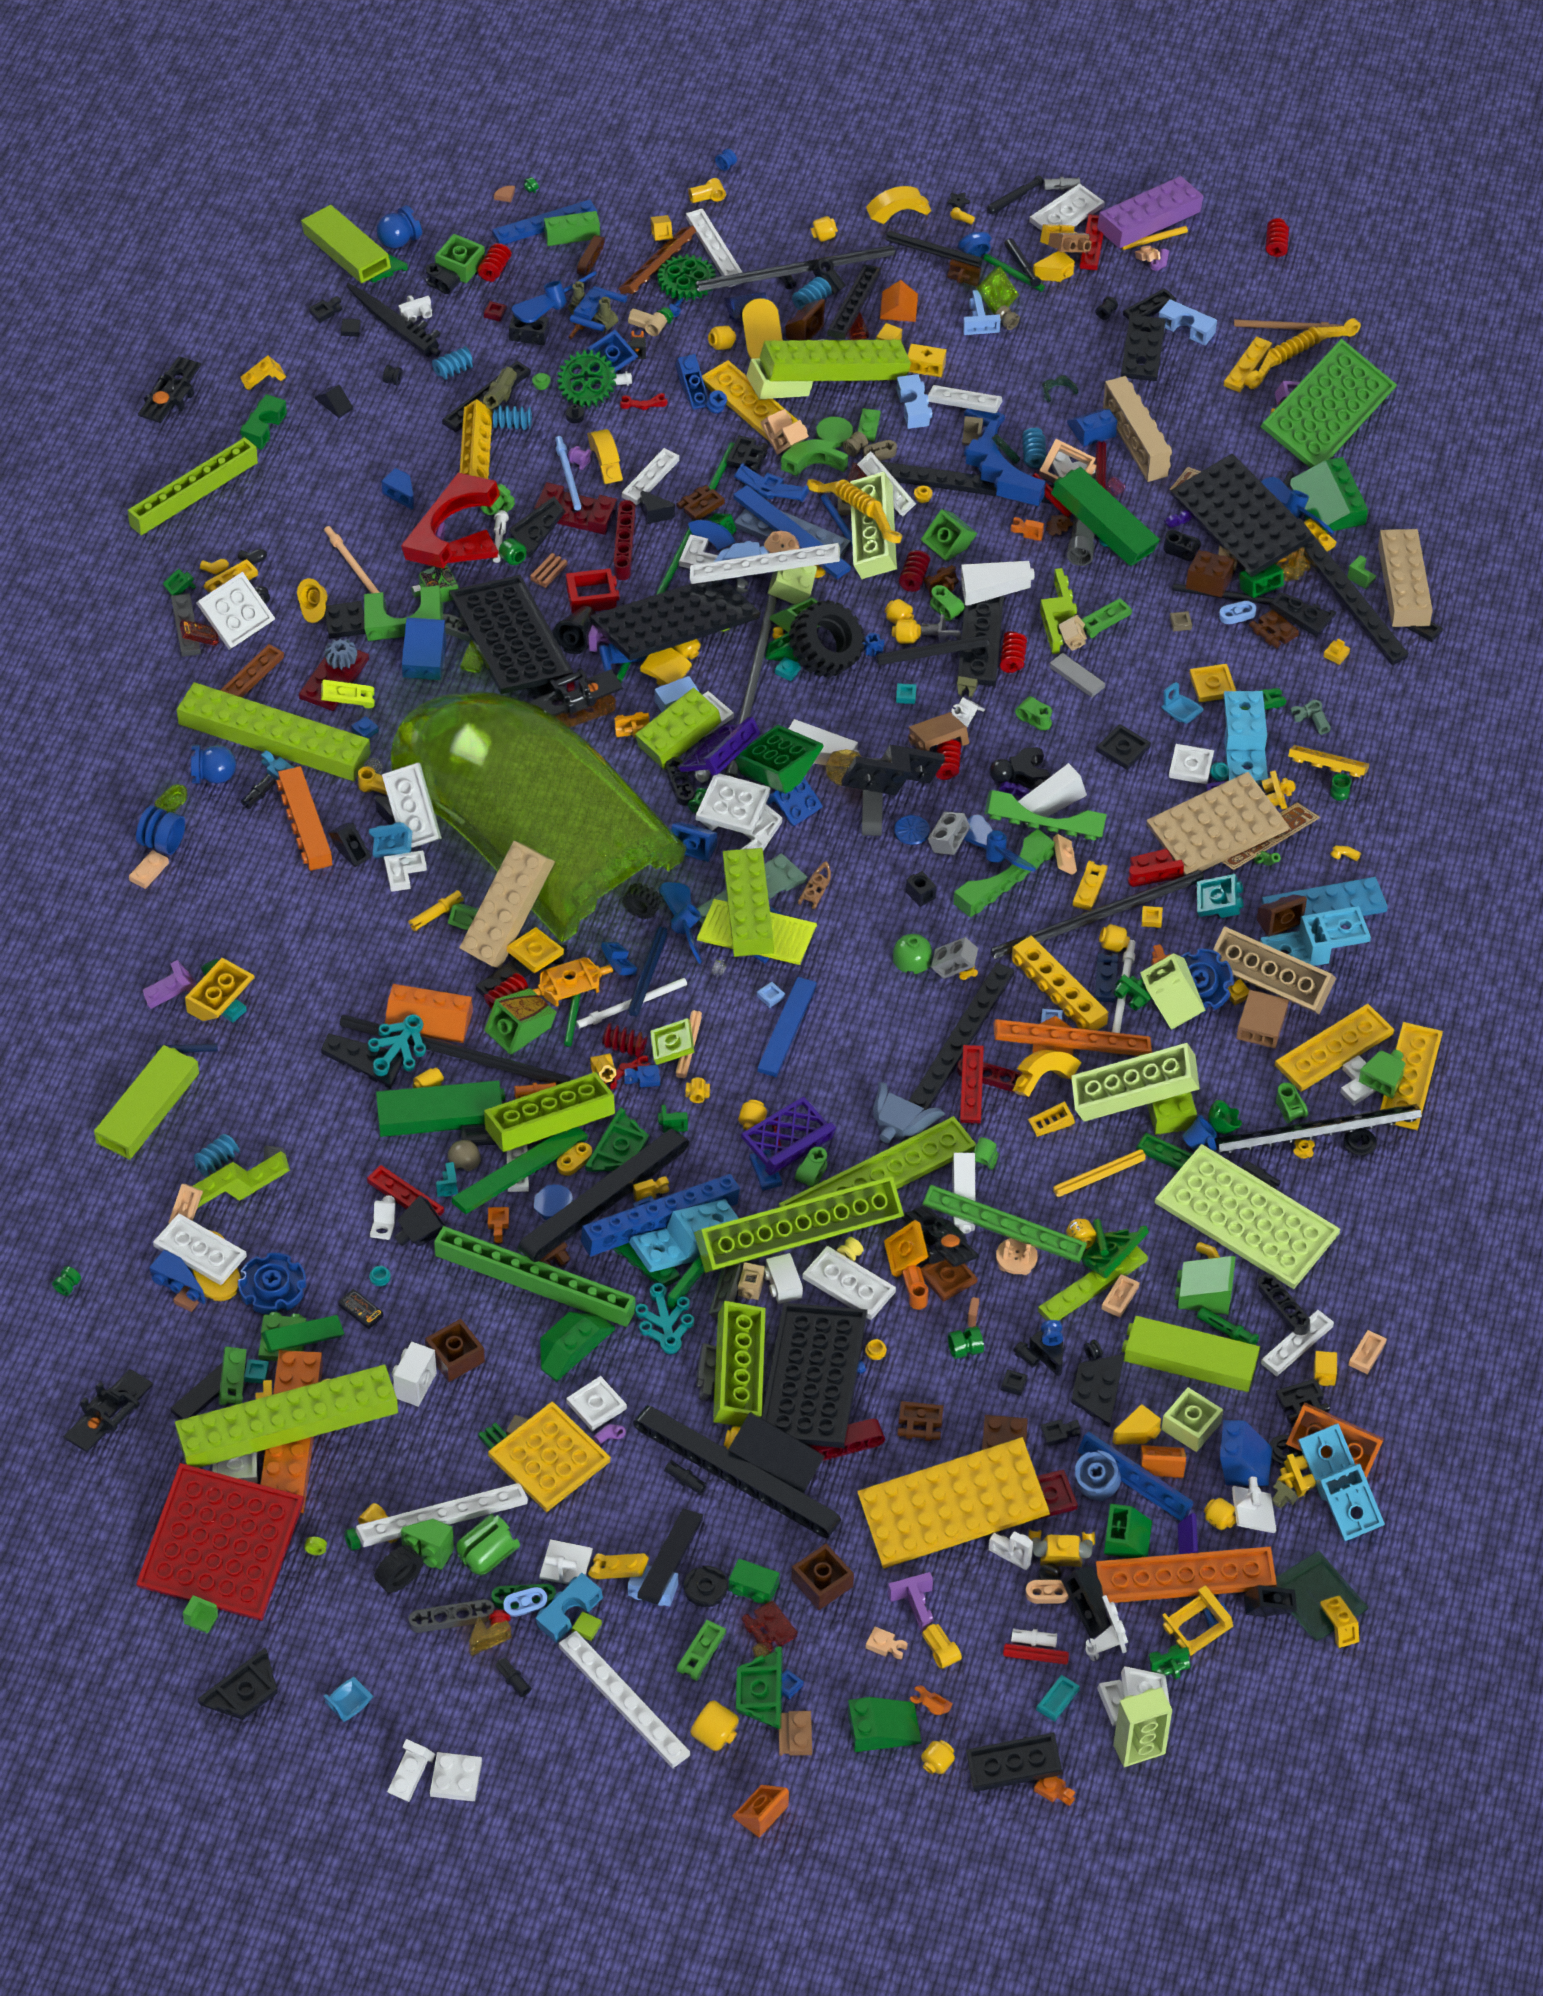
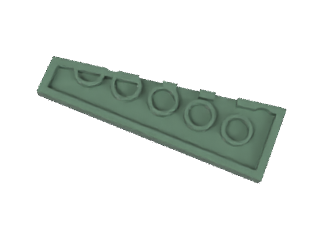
M782 853L764 864L768 899L775 897L776 893L780 891H788L807 881V876ZM726 890L697 908L701 914V919L697 922L700 927H702L714 899L727 902Z

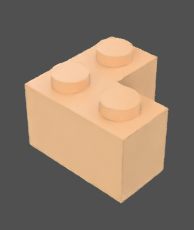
M785 409L766 417L760 422L777 455L809 437L807 429L801 420L792 424L791 416Z

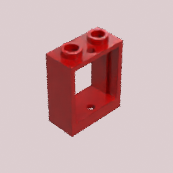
M611 568L566 573V588L571 614L582 606H589L594 611L610 610L617 607V601H620L619 590H615L617 581L616 576H612ZM608 584V594L578 597L576 587Z

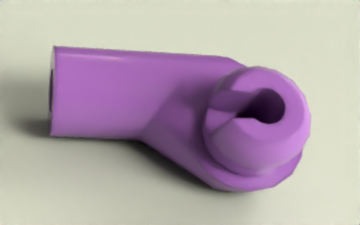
M1161 249V259H1155L1150 262L1152 270L1158 271L1166 267L1169 250Z
M609 1424L593 1436V1439L598 1445H601L607 1439L623 1438L626 1430L623 1426Z

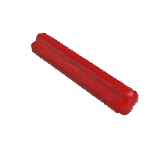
M1037 473L1033 475V477L1043 480ZM1046 483L1044 496L1063 515L1071 516L1073 513L1051 494L1053 489Z
M1008 1643L1004 1645L1003 1650L1005 1657L1064 1665L1068 1664L1069 1652Z

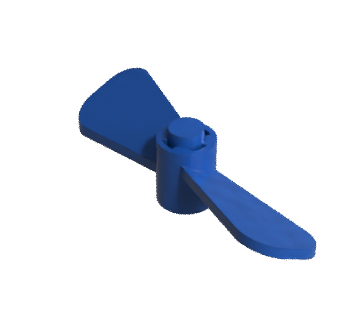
M594 271L578 281L585 284L593 279L597 272ZM561 281L549 282L544 285L546 294L513 305L512 312L522 322L532 323L550 308L555 310L564 308L567 303L565 294L573 290V284L563 289Z
M1269 477L1260 481L1296 518L1299 519L1304 514L1333 535L1334 531L1328 525L1305 510L1309 499L1307 494L1298 490L1290 491L1276 477Z
M973 815L967 819L970 829L963 840L985 848L988 861L1002 862L1006 858L1017 867L1033 872L1036 871L1034 865L1006 848L1007 836L1001 831H994L981 815Z
M665 882L658 890L674 915L671 919V928L678 934L686 933L691 950L698 963L701 964L702 959L690 929L701 919V914L691 904L690 888L682 883Z

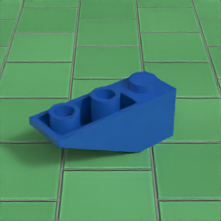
M696 354L679 357L675 367L692 410L707 407L708 395Z
M163 1250L149 1267L152 1280L158 1285L170 1288L175 1293H179L184 1286L190 1287L186 1293L187 1297L192 1301L205 1304L203 1289L182 1258Z

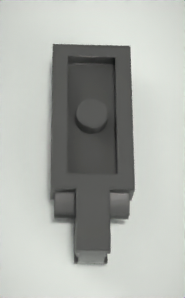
M705 1343L700 1348L696 1386L701 1387L699 1399L707 1401L711 1395V1390L715 1391L716 1346Z

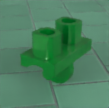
M1124 974L1115 984L1116 988L1113 994L1119 999H1123L1126 994L1133 999L1128 1005L1135 1011L1142 1006L1144 1007L1152 998L1146 991L1147 988L1143 984L1142 977L1138 980L1134 976L1128 978Z
M1177 1644L1171 1646L1166 1654L1161 1655L1158 1651L1150 1653L1151 1672L1164 1674V1676L1171 1674L1174 1679L1180 1678V1671L1191 1668L1188 1648L1181 1649Z

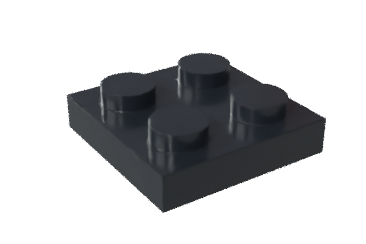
M361 601L326 605L324 615L329 639L366 634Z
M1119 724L1097 745L1096 752L1128 770L1150 748L1151 742Z

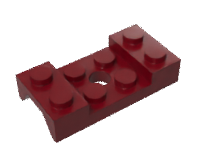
M546 482L534 510L555 496L566 511L557 524L606 535L609 519L613 511H617L616 498L599 495L598 499L578 495L581 509L574 513L572 512L575 509L569 492L564 491V486Z

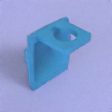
M1175 682L1164 690V705L1161 708L1175 720L1187 724L1204 710L1193 700L1179 694V683ZM1174 689L1172 699H1169V693Z
M352 1677L339 1686L330 1696L325 1694L323 1697L325 1704L345 1722L359 1713L372 1700L373 1695L355 1677Z

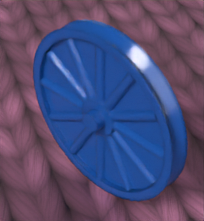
M907 815L896 822L894 832L899 841L908 845H916L928 838L930 826L920 816Z

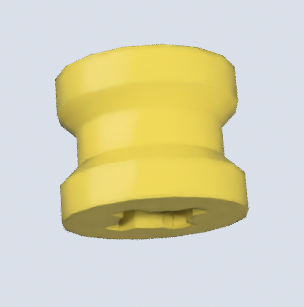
M848 1237L845 1240V1245H841L837 1252L854 1262L856 1256H860L864 1249L858 1240Z

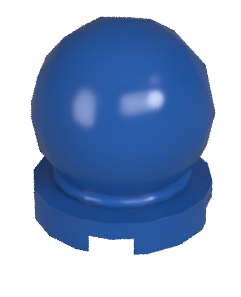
M405 205L399 208L397 213L387 214L380 219L376 227L377 237L384 246L393 249L400 248L408 243L409 239L415 241L422 235L419 220H414L411 214L414 211L409 206Z
M192 745V751H195L194 756H191V776H195L192 779V784H201V779L203 778L209 783L215 784L225 783L232 778L237 764L235 756L229 749L224 746L214 745L209 746L203 751L200 745Z

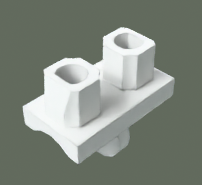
M410 295L407 296L406 303L398 305L400 315L405 318L406 322L411 320L415 323L417 316L421 315L425 319L432 317L431 299L429 296L414 300Z

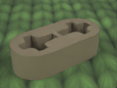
M885 440L868 445L863 450V458L870 451L879 461L893 458L897 453V444L892 440Z

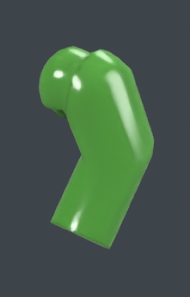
M1259 851L1261 854H1256L1257 856L1253 858L1256 864L1263 863L1266 866H1270L1279 862L1281 857L1278 853L1269 854Z

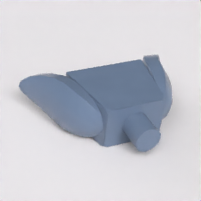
M878 1082L873 1116L875 1121L878 1122V1129L882 1131L879 1138L885 1143H890L893 1137L901 1141L907 1137H913L927 1130L936 1120L945 1115L940 1108L924 1110V1108L890 1092L888 1094L887 1084Z

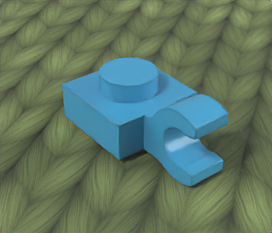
M267 750L261 754V757L264 758L261 763L267 767V773L276 780H279L278 771L294 768L281 757L275 760L273 755Z

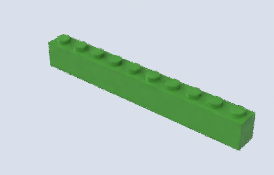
M443 1226L434 1241L435 1256L587 1313L598 1315L619 1325L627 1327L635 1313V1297L543 1262H533L524 1255Z

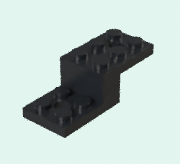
M1130 315L1121 377L1126 376L1131 379L1157 381L1166 319Z
M890 744L880 760L856 756L841 779V783L845 787L897 795L906 780L930 784L945 761V757L941 753Z

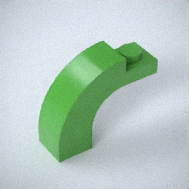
M818 439L806 440L793 445L781 457V470L797 477L805 467L820 463L845 472L848 468V455L836 450V443Z

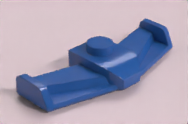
M744 463L740 465L734 475L737 480L750 486L759 495L767 499L780 497L803 502L809 492L807 485L805 487L784 484L783 478L769 473L762 477L744 466Z

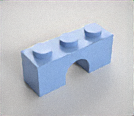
M1169 299L1159 312V318L1166 319V329L1174 332L1179 326H1188L1191 328L1189 339L1202 345H1206L1216 333V319Z
M919 374L897 377L896 390L900 403L907 402L904 404V418L907 428L929 426L930 418H932V409L928 407V395L924 394L925 386L924 382L920 381Z

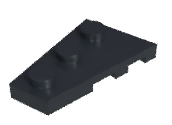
M553 496L509 528L516 540L526 547L527 555L530 558L566 511L555 496Z
M1281 592L1271 602L1269 607L1315 637L1319 636L1337 613L1333 610H1330V612L1320 609L1321 606L1316 604L1313 606L1305 604L1302 599Z

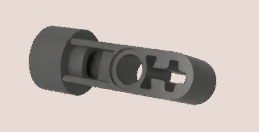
M1075 515L1071 540L1068 543L1067 559L1074 565L1085 566L1093 560L1095 547L1093 542L1094 533Z

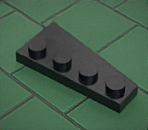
M328 1033L321 1048L323 1055L343 1065L351 1066L352 1070L368 1075L369 1079L375 1082L380 1081L384 1083L385 1087L389 1089L392 1088L404 1061L402 1053L398 1052L390 1063L389 1072L384 1076H378L373 1072V1063L377 1058H383L389 1049L380 1047L377 1052H371L368 1049L367 1043Z

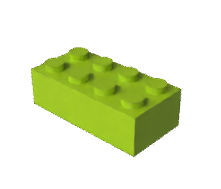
M693 687L639 730L635 736L638 746L662 769H665L666 761L673 757H680L722 723L719 710Z
M1191 1092L1147 1104L1155 1135L1187 1131L1197 1117Z

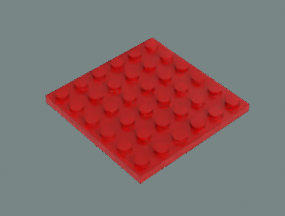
M180 1463L137 1580V1587L190 1601L194 1595L216 1604L217 1609L263 1621L305 1500L304 1496Z

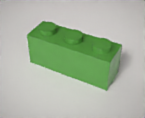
M592 211L544 218V235L547 246L592 240L594 235L600 236V222L597 212Z

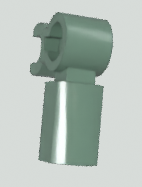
M1312 700L1304 705V707L1294 706L1291 708V714L1294 715L1295 722H1300L1306 717L1312 718L1320 735L1330 732L1331 727L1322 711V703L1320 701Z

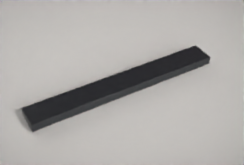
M866 264L862 267L831 323L827 336L845 340L881 274L880 267Z

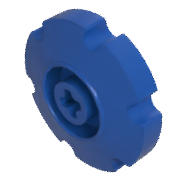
M1197 949L1195 955H1191L1190 952L1183 954L1181 957L1185 958L1205 1010L1207 1007H1212L1213 1010L1221 1007L1231 995L1227 988L1234 985V974L1227 961L1220 962L1221 955L1210 949Z
M267 1253L265 1258L256 1256L241 1269L242 1279L238 1280L239 1294L245 1305L253 1304L255 1312L269 1315L271 1312H278L279 1309L289 1311L304 1297L302 1289L306 1288L304 1269L299 1262L291 1263V1257L286 1254Z

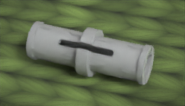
M1079 177L1044 179V190L1060 189V191H1064V189H1072L1080 184Z

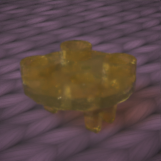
M848 749L832 752L826 764V773L830 781L842 786L841 779L856 756L861 757L860 753Z

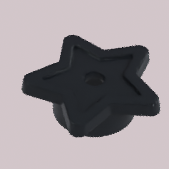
M965 192L960 194L951 193V199L947 202L953 208L958 207L960 209L964 208L965 204H970V200L965 198Z

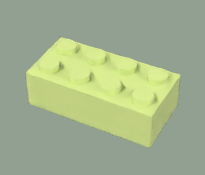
M1162 1687L1148 1689L1136 1696H1126L1119 1702L1113 1745L1123 1767L1166 1753L1172 1708Z

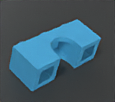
M583 1573L578 1577L572 1578L568 1583V1587L562 1592H558L552 1602L538 1612L535 1618L538 1628L554 1642L558 1643L572 1629L570 1619L565 1615L566 1611L571 1607L578 1606L588 1613L603 1598L601 1588Z

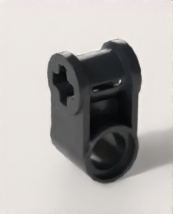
M431 263L426 267V273L428 274L426 284L444 294H450L461 281L457 273L437 263Z
M1170 530L1166 533L1163 549L1167 554L1186 561H1193L1196 556L1195 552L1201 547V542L1196 537L1183 534L1177 530Z

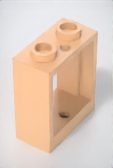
M1055 439L1038 475L1052 483L1059 478L1048 472L1059 451L1086 464L1085 471L1090 475L1093 474L1097 466L1094 464L1096 458Z

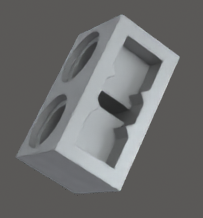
M944 812L928 838L934 853L950 855L956 853L970 829L965 813Z
M966 937L935 949L931 968L943 979L973 968L978 948Z

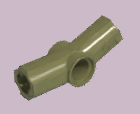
M506 367L502 369L496 382L493 381L491 383L489 391L483 399L487 408L493 409L502 401H508L511 387L517 378V373L513 368Z

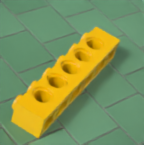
M477 399L464 407L460 473L488 479L493 410L487 408L485 404Z
M1032 936L1013 946V963L1019 966L1026 976L1032 979L1038 985V988L1045 992L1051 1001L1058 1005L1064 1014L1076 1023L1079 1029L1097 1031L1107 1025L1109 1012Z

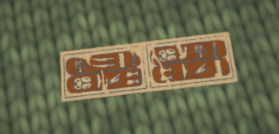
M1295 803L1280 813L1289 825L1288 831L1241 852L1222 863L1235 870L1255 858L1256 854L1260 855L1259 851L1265 852L1320 817L1301 804Z

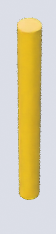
M1182 226L1146 236L1121 249L1123 251L1188 232L1187 226Z

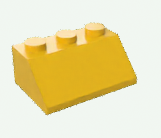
M221 958L185 997L187 1013L202 1021L218 1018L250 984L255 976L228 960Z

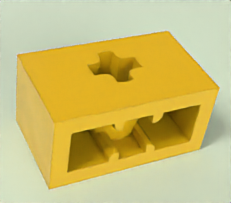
M911 343L908 352L911 362L909 372L942 377L947 349Z

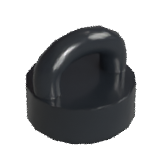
M1052 1563L1041 1565L1039 1580H1060L1061 1571L1057 1565Z

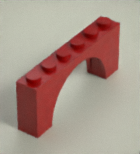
M458 472L401 545L405 560L444 568L453 555L449 543L436 536L438 527L446 518L462 509L475 506L491 507L500 496L496 481Z

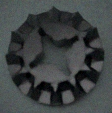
M1357 1128L1353 1132H1347L1344 1136V1147L1347 1148L1348 1153H1354L1355 1157L1357 1155L1365 1157L1367 1154H1372L1373 1150L1376 1149V1137L1367 1129ZM1362 1138V1145L1358 1147L1357 1143Z
M1278 1435L1269 1443L1272 1447V1461H1277L1279 1465L1284 1464V1461L1287 1460V1455L1293 1454L1294 1457L1303 1454L1302 1451L1291 1446L1288 1447L1289 1452L1286 1455L1282 1454V1450L1287 1447L1286 1443L1290 1435Z

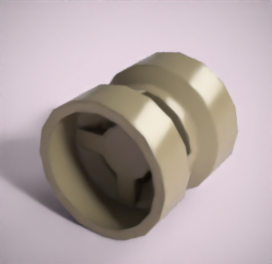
M1006 305L1001 306L995 313V315L1000 314V323H1003V326L1008 330L1015 328L1020 320V316L1015 312H1011V309Z
M856 431L851 435V438L843 442V449L848 455L854 457L859 454L860 449L862 450L868 445V439L863 433Z

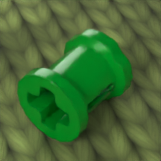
M698 788L694 799L689 801L688 807L692 812L697 813L707 791L706 789Z

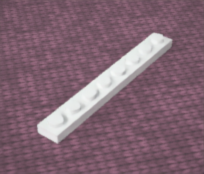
M839 543L691 565L690 581L691 584L839 562L840 547Z
M517 1483L356 1526V1533L363 1547L401 1538V1529L408 1525L429 1519H435L450 1525L526 1505L528 1498L522 1486Z
M577 1631L559 1642V1648L672 1769L690 1756V1751Z

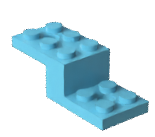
M1224 691L1226 718L1224 744L1226 764L1229 768L1228 781L1249 772L1256 783L1262 785V781L1268 779L1265 755L1267 728L1263 691ZM1245 706V707H1247V708H1249V709H1248V710H1242L1240 707ZM1243 766H1249L1251 769L1246 770Z
M1357 906L1301 916L1299 931L1261 937L1260 942L1279 951L1287 950L1290 952L1288 955L1317 966L1329 963L1332 948L1370 942L1371 936L1360 907ZM1346 925L1350 927V929H1343L1340 926Z
M726 1199L673 1211L666 1229L633 1236L629 1243L650 1273L695 1262L700 1252L694 1232L739 1218Z
M1338 1423L1297 1440L1307 1461L1308 1468L1314 1476L1319 1495L1322 1500L1328 1502L1343 1541L1350 1540L1385 1525L1360 1464L1354 1463ZM1325 1445L1329 1446L1332 1451L1328 1458H1324L1320 1452L1321 1448ZM1355 1506L1359 1507L1362 1512L1358 1519H1354L1350 1513L1351 1509Z

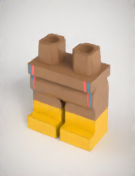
M1043 224L1040 242L1053 248H1058L1057 251L1087 252L1090 251L1092 243L1089 240V234L1075 232V226Z

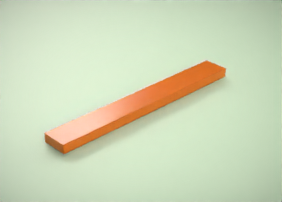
M995 1019L993 1023L995 1040L1134 1056L1152 1053L1149 1036Z

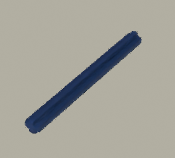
M660 926L656 930L628 1008L630 1016L637 1017L639 1015L668 934L666 927Z

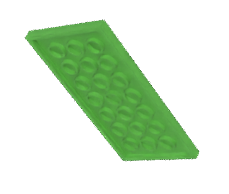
M1341 339L1260 427L1309 468H1312L1325 460L1331 459L1390 395L1397 384Z

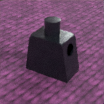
M420 1195L398 1218V1222L403 1230L395 1238L402 1246L410 1240L414 1244L422 1246L436 1238L442 1227L447 1226L428 1199Z

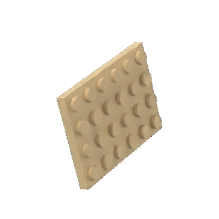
M1249 772L1147 819V826L1163 848L1168 849L1173 861L1182 859L1184 864L1183 875L1197 870L1202 872L1289 830V825Z

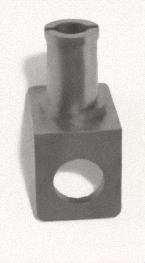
M941 614L938 624H921V635H938L940 643L951 641L946 638L948 635L955 636L956 640L961 639L960 631L946 630L944 614Z

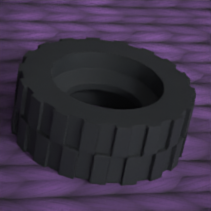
M410 1545L398 1547L380 1562L375 1570V1580L387 1593L398 1592V1590L403 1589L416 1578L423 1566V1559Z

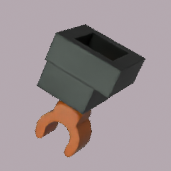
M632 331V342H628V345L638 355L636 359H646V337H644V332L641 331L640 335H635L634 331Z

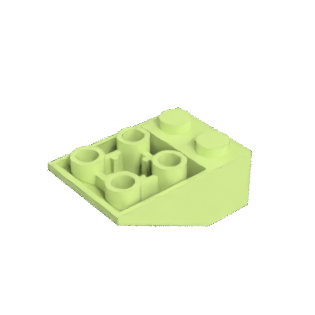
M1173 953L1140 972L1147 991L1171 1029L1206 1011L1185 958Z

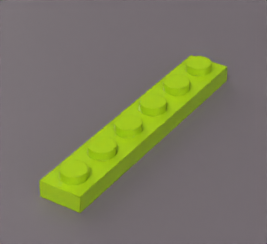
M1136 1246L1107 1278H1103L1096 1272L1091 1271L1040 1305L1038 1312L1046 1321H1059L1116 1283L1120 1274L1126 1276L1146 1263L1148 1256Z

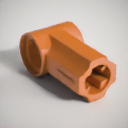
M915 1265L908 1266L902 1271V1275L909 1295V1304L913 1309L921 1310L928 1304V1287L924 1282L920 1267Z

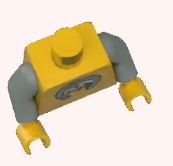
M1029 1529L1028 1537L1033 1541V1553L1040 1557V1565L1052 1563L1057 1566L1082 1567V1558H1089L1092 1554L1093 1545H1095V1532L1090 1534L1082 1532V1542L1079 1536L1052 1534L1047 1535L1041 1541V1530L1032 1531Z

